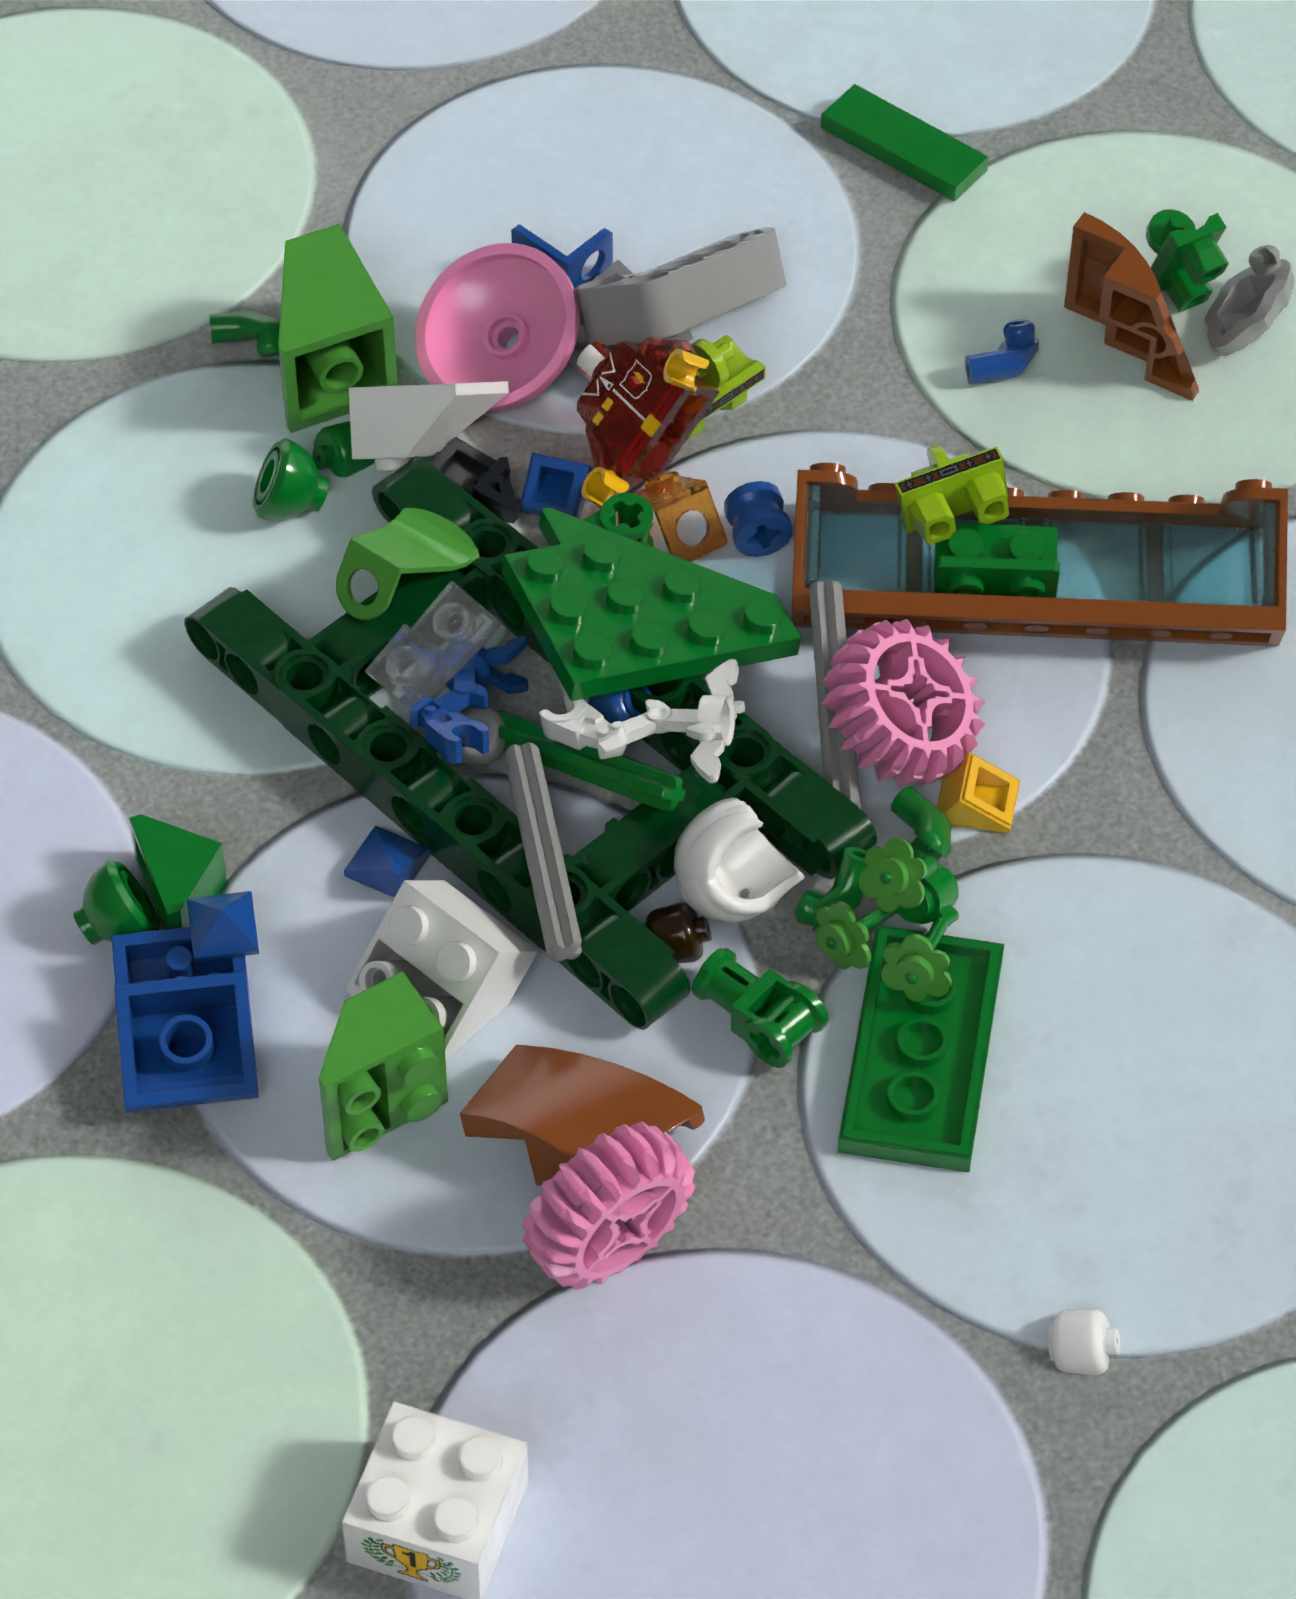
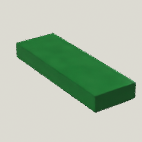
M853 84L821 113L822 129L954 202L988 170L989 156L856 84Z

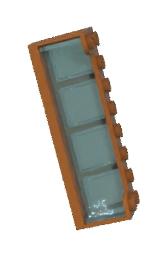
M816 463L810 466V470L798 469L791 614V620L795 627L812 628L809 598L810 586L818 581L834 580L842 585L846 629L866 630L874 623H881L884 620L893 624L896 621L900 622L908 619L913 629L929 625L931 633L1279 646L1286 632L1288 488H1272V483L1266 480L1247 479L1238 481L1235 484V489L1227 491L1222 496L1220 504L1204 503L1203 497L1189 494L1172 496L1168 499V502L1144 501L1143 495L1133 492L1113 493L1108 496V499H1085L1084 494L1079 491L1056 490L1050 492L1048 497L1024 496V491L1007 487L1009 515L1007 518L991 524L1058 527L1057 561L1060 562V575L1056 598L934 593L935 544H927L917 530L906 533L900 521L899 514L901 510L894 483H875L870 485L868 490H857V478L847 474L846 467L837 463ZM973 510L954 517L955 523L984 524L979 523Z

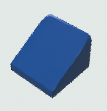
M532 453L520 500V512L540 516L541 509L550 507L579 518L586 501L581 493L582 485L587 475L593 470L589 464Z

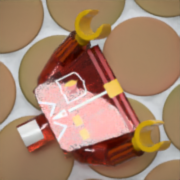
M648 337L640 344L621 341L611 351L601 341H595L580 353L577 359V367L591 380L577 401V412L586 423L585 433L593 460V470L585 478L581 489L584 499L601 508L603 503L614 492L618 494L625 493L629 489V484L623 480V474L627 477L659 481L720 391L696 375L700 368L707 369L709 360L699 357L690 342L681 339Z

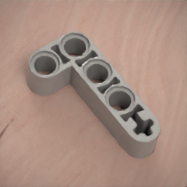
M771 227L749 230L729 236L643 273L611 276L583 283L576 287V293L588 345L605 346L648 342L677 335L785 287L787 283L775 228Z

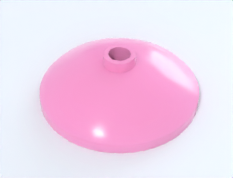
M517 243L492 244L463 255L438 276L428 290L417 316L415 350L419 366L429 384L508 381L509 393L486 412L512 409L532 400L557 379L575 348L580 327V307L575 288L565 271L552 258L527 245ZM515 335H519V338L516 341V343L510 348H507V343L510 340V338Z

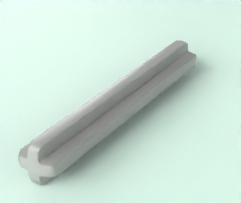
M834 580L818 581L810 586L809 598L824 780L860 808L856 752L853 749L840 750L845 739L841 730L828 728L832 718L836 716L835 712L821 705L826 698V694L830 692L822 682L827 676V672L832 669L829 661L833 658L836 651L847 644L842 585Z
M530 742L523 745L513 744L505 753L507 759L506 768L546 953L555 962H560L564 959L574 960L582 952V939L540 751L535 744Z

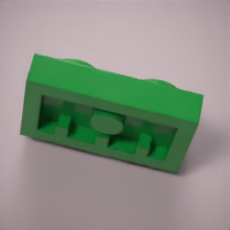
M955 523L956 532L949 539L935 543L934 593L1056 598L1060 575V562L1057 561L1058 527Z

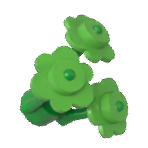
M893 838L883 848L879 846L872 847L866 852L865 861L868 867L861 872L859 877V887L862 893L867 897L877 898L879 907L856 920L853 910L845 902L838 901L830 907L823 906L816 912V918L820 926L815 931V937L819 947L829 958L835 961L838 967L844 970L852 966L862 969L871 962V952L866 944L869 940L868 930L897 913L908 922L918 924L933 922L926 937L919 934L908 935L901 944H888L883 952V957L887 962L881 970L883 982L891 989L903 990L910 1000L920 1002L926 998L927 994L933 997H941L946 995L951 988L952 979L949 973L946 972L950 965L949 956L945 952L935 949L947 927L959 918L957 910L952 907L958 899L959 887L953 874L944 866L937 864L934 857L914 858L913 848L907 840Z

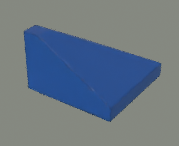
M375 825L344 869V876L395 898L404 880H414L431 855L430 848Z

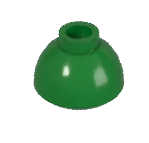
M287 438L276 442L267 453L257 477L253 495V507L257 516L268 520H285L296 517L307 509L318 512L322 508L328 494L329 478L319 475L315 461L299 444Z
M107 860L99 866L85 887L83 907L73 913L76 924L86 939L95 945L103 939L112 942L111 935L159 930L160 922L156 910L148 895L128 868L122 863L113 860Z

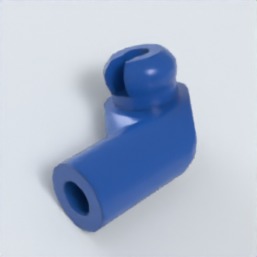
M1022 319L1010 321L1003 328L1006 340L1001 343L997 351L966 356L965 369L969 384L1014 378L1022 374L1038 351L1039 340L1034 338L1035 326L1033 323Z

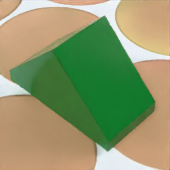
M142 814L130 817L129 823L135 858L164 930L190 927L187 899L219 895L227 881L222 843Z

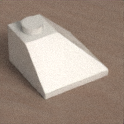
M508 381L349 388L352 460L375 459V470H397L409 462L410 457L433 456L450 440L455 438L509 393Z

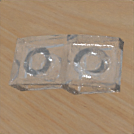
M451 580L412 628L407 624L400 628L365 672L410 710L421 698L432 697L455 676L502 625V622Z

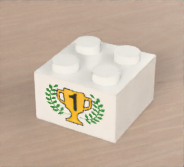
M393 1401L342 1521L346 1561L459 1598L483 1599L529 1483L527 1442Z

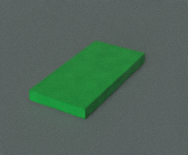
M876 925L837 1153L970 1172L1004 944L943 935L935 950L943 951L949 956L950 965L946 972L949 973L952 979L951 988L944 996L933 997L927 994L924 1000L915 1002L907 998L903 990L891 989L883 982L881 970L887 963L883 957V952L888 944H901L908 935L919 934L926 937L927 933Z

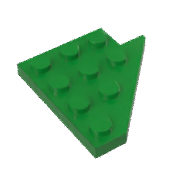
M550 507L543 508L540 514L538 527L549 546L504 555L501 573L571 701L707 674L729 659H735L738 667L798 655L802 637L777 595Z

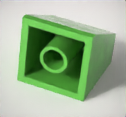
M340 224L285 241L278 347L285 419L290 433L350 414L349 388L398 386L393 315Z

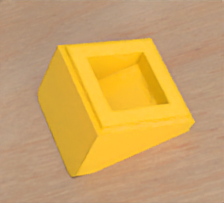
M969 752L965 755V760L961 762V766L948 776L943 775L936 808L948 818L951 825L1007 833L1011 830L1020 780Z

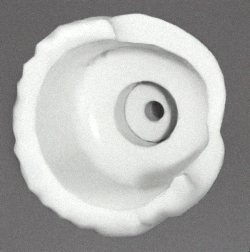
M727 798L710 805L686 826L675 847L674 871L681 896L690 907L710 920L728 923L750 920L772 909L786 892L805 878L803 873L787 860L764 834L758 830L763 825V822L758 819L757 814L744 801H740L737 798Z

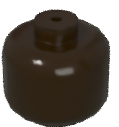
M679 902L652 910L647 915L646 922L643 924L675 951L672 957L677 963H691L699 960L703 955L702 943L712 939L707 918L704 916L698 917L696 911L686 902Z

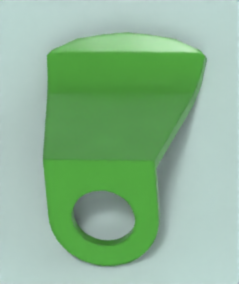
M404 508L387 525L350 538L336 577L337 597L344 610L354 618L361 620L374 619L382 615L389 607L401 574L445 572L465 568L480 557L479 551L472 539L450 520L425 509ZM360 569L372 573L377 581V597L370 605L360 604L354 598L351 591L352 577Z

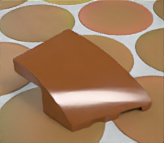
M1084 212L1073 226L1064 308L1106 325L1104 344L1146 361L1145 381L1193 401L1199 393V387L1153 271L1136 247L1120 232L1102 220Z
M515 1045L460 1112L465 1137L525 1140L536 1186H542L544 1181L552 1179L560 1170L559 1164L567 1163L576 1155L578 1147L585 1149L594 1143L598 1134L604 1133L609 1136L617 1126L626 1124L628 1127H631L633 1124L643 1121L649 1127L656 1125L666 1134L678 1126H685L695 1130L705 1121L700 1104L647 1075L585 1054L527 1045Z

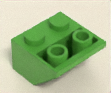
M403 971L344 1000L318 1078L326 1152L332 1161L351 1151L359 1152L370 1148L388 1132L410 1121H422L434 1114L441 1105L448 1102L444 1029Z

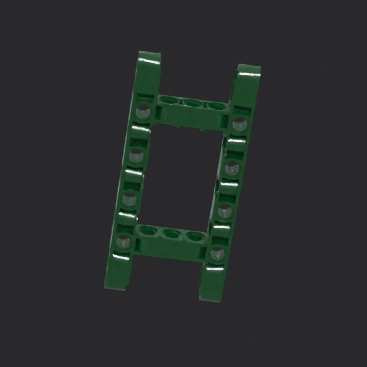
M416 456L373 486L372 496L376 507L388 523L394 520L404 508L425 509L450 520L472 539L479 551L480 557L467 567L445 572L401 574L391 603L382 615L374 619L361 620L345 613L308 641L246 589L241 592L234 587L227 588L187 616L184 620L185 629L196 649L208 661L268 711L286 730L418 844L430 848L432 856L534 944L546 951L517 816L472 777L466 781L437 756V750L388 706H384L381 709L369 699V697L418 662L404 650L403 639L407 638L420 642L425 648H438L486 612L516 637L527 636V646L551 664L501 573L505 554L537 549L538 547L511 525L502 521L429 461ZM376 591L371 596L366 598L360 604L370 605L371 603H373L377 597L378 591ZM698 675L648 685L647 687L652 695L643 691L641 687L629 689L632 705L640 713L647 712L645 701L648 699L664 702L670 709H698L701 697L703 695H710L706 682ZM744 712L737 714L732 742L729 746H725L724 752L718 757L721 763L719 779L715 783L706 781L698 774L691 763L690 755L700 744L699 740L687 736L686 732L654 733L642 738L643 741L681 771L677 776L683 780L682 788L686 791L684 801L678 802L675 810L671 812H664L641 803L619 821L615 818L605 824V832L575 855L570 856L568 853L563 855L582 939V952L574 960L564 959L559 963L635 1028L647 1029L686 998L691 990L685 972L672 957L675 951L632 916L629 911L675 876L674 855L677 841L686 826L700 812L723 799L737 798L740 801H744L757 814L758 819L763 822V825L758 830L776 848L812 876L817 873L827 879L836 877L845 848L856 847L868 851L877 843V833L872 822L856 804L773 739L764 728Z

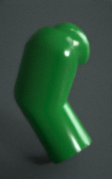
M254 311L209 314L212 343L256 339L259 355L262 357L279 356L280 319Z
M910 786L904 788L896 795L890 809L910 826L917 836L910 843L914 851V858L924 859L927 856H932L938 863L941 857L947 858L951 851L950 822L939 809Z
M856 847L844 849L834 884L825 897L813 890L806 891L801 896L795 911V917L799 923L813 926L812 931L815 932L820 926L816 918L818 909L823 906L830 907L838 901L845 902L852 910H855L860 905L863 893L859 887V877L861 872L868 867L865 861L866 850Z

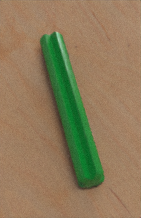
M497 710L506 725H499L498 729L499 738L506 741L504 751L513 744L533 743L539 748L544 766L664 812L674 811L678 802L684 801L686 791L682 788L683 780L677 775L623 755L600 759L598 749L585 746L581 750H577L561 742L552 741L545 737L541 724L503 710Z

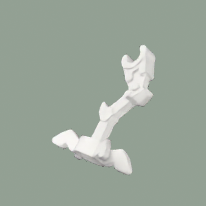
M729 659L717 666L705 677L710 695H703L701 697L698 709H670L664 702L648 699L645 701L646 713L623 722L615 721L610 724L600 712L585 702L584 699L571 701L568 695L564 696L566 714H554L547 709L539 712L543 733L546 738L561 742L577 750H581L585 746L598 749L599 758L607 759L622 756L627 744L654 733L686 732L687 736L700 742L690 755L692 765L706 781L715 783L719 779L721 763L718 757L724 752L725 746H729L732 742L737 714L745 711L744 701H733V691L730 687L737 683L739 673L737 661Z

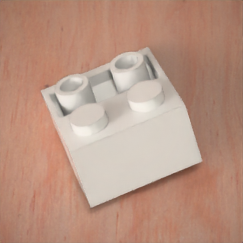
M404 880L344 990L354 996L403 971L444 1029L446 1061L508 1006L538 950L447 881Z

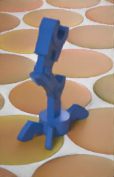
M520 636L510 640L505 646L492 647L487 650L479 643L469 640L455 642L444 651L438 648H425L420 642L407 638L403 639V648L413 659L423 666L441 667L429 676L420 675L405 683V693L413 696H426L442 684H445L450 690L437 699H434V697L421 698L409 711L410 727L422 726L425 730L426 741L446 761L454 764L461 763L462 747L474 748L482 754L489 752V729L487 725L459 712L466 707L472 706L484 710L489 708L488 692L485 689L488 682L507 694L528 691V680L525 677L513 673L505 675L495 667H492L494 665L508 664L517 657L527 646V636Z

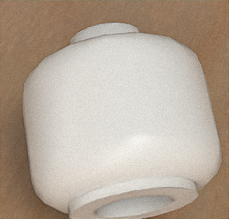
M1087 1308L1061 1311L1049 1326L1048 1347L1050 1359L1054 1361L1057 1369L1062 1372L1101 1375L1108 1369L1109 1356L1120 1354L1121 1344L1118 1328H1110L1107 1316L1099 1309Z

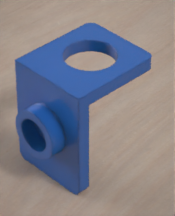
M520 224L511 230L512 243L527 245L548 255L565 271L575 289L583 283L592 281L613 264V233L606 228L600 230L568 256ZM599 250L595 265L587 274L582 276L585 262L594 252Z

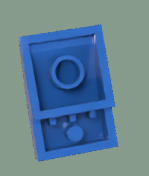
M190 927L111 935L115 975L114 990L126 1113L259 1098L246 956L194 963Z

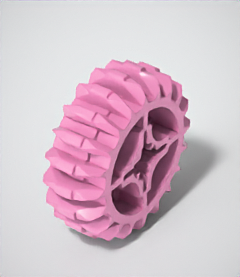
M908 619L900 622L896 621L893 624L887 620L881 623L877 622L866 630H859L846 640L847 644L836 651L833 658L829 661L832 669L827 672V676L822 680L830 692L826 694V698L821 705L835 712L836 715L832 718L828 728L841 730L845 738L840 750L853 749L859 755L857 769L869 768L873 765L878 782L890 780L894 777L900 788L906 785H913L916 782L920 786L931 784L943 775L948 776L961 766V762L965 760V755L969 752L972 753L973 749L978 745L975 736L979 734V731L985 725L976 715L985 701L972 694L971 691L979 678L966 676L962 669L966 656L953 657L948 651L949 638L934 641L929 625L913 629ZM878 665L880 677L874 683L875 668ZM932 727V735L929 741L928 729Z
M642 1121L633 1124L631 1127H628L626 1124L617 1126L609 1136L604 1133L598 1134L594 1143L585 1149L578 1147L576 1155L567 1163L559 1164L560 1170L552 1179L543 1182L541 1186L543 1192L531 1201L529 1205L531 1213L526 1216L522 1227L526 1231L523 1242L530 1249L532 1258L547 1276L554 1278L562 1287L572 1286L575 1290L587 1287L592 1281L602 1284L608 1276L616 1272L620 1273L633 1262L640 1260L648 1250L658 1247L660 1238L666 1232L674 1230V1220L686 1212L688 1207L686 1200L692 1196L695 1189L692 1181L696 1171L689 1164L688 1157L669 1134H664L656 1125L649 1127Z

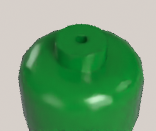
M350 421L326 426L316 435L312 457L317 468L320 470L329 468L334 475L346 478L371 466L375 462V459L352 460Z

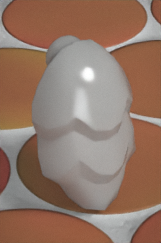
M1264 245L1253 250L1248 261L1251 267L1230 278L1221 288L1218 297L1210 307L1204 321L1209 327V344L1217 353L1228 356L1257 341L1271 327L1274 319L1288 306L1294 286V277L1290 263L1286 259H1280L1279 250L1275 246Z

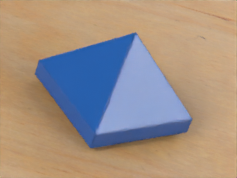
M252 891L187 899L194 963L259 954Z

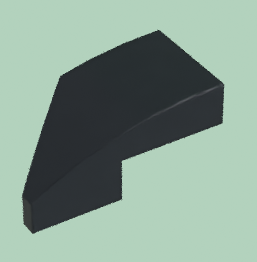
M455 437L446 444L431 462V464L502 521L514 524L519 518L520 504L518 498L514 496L509 477L511 469L507 457H500L495 460Z

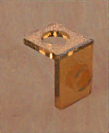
M672 471L651 478L645 482L644 489L633 493L645 498L652 506L669 554L691 562L727 544L728 540L706 480L679 476L677 471ZM696 510L703 515L706 521V533L699 543L689 546L684 544L678 537L677 524L683 514Z

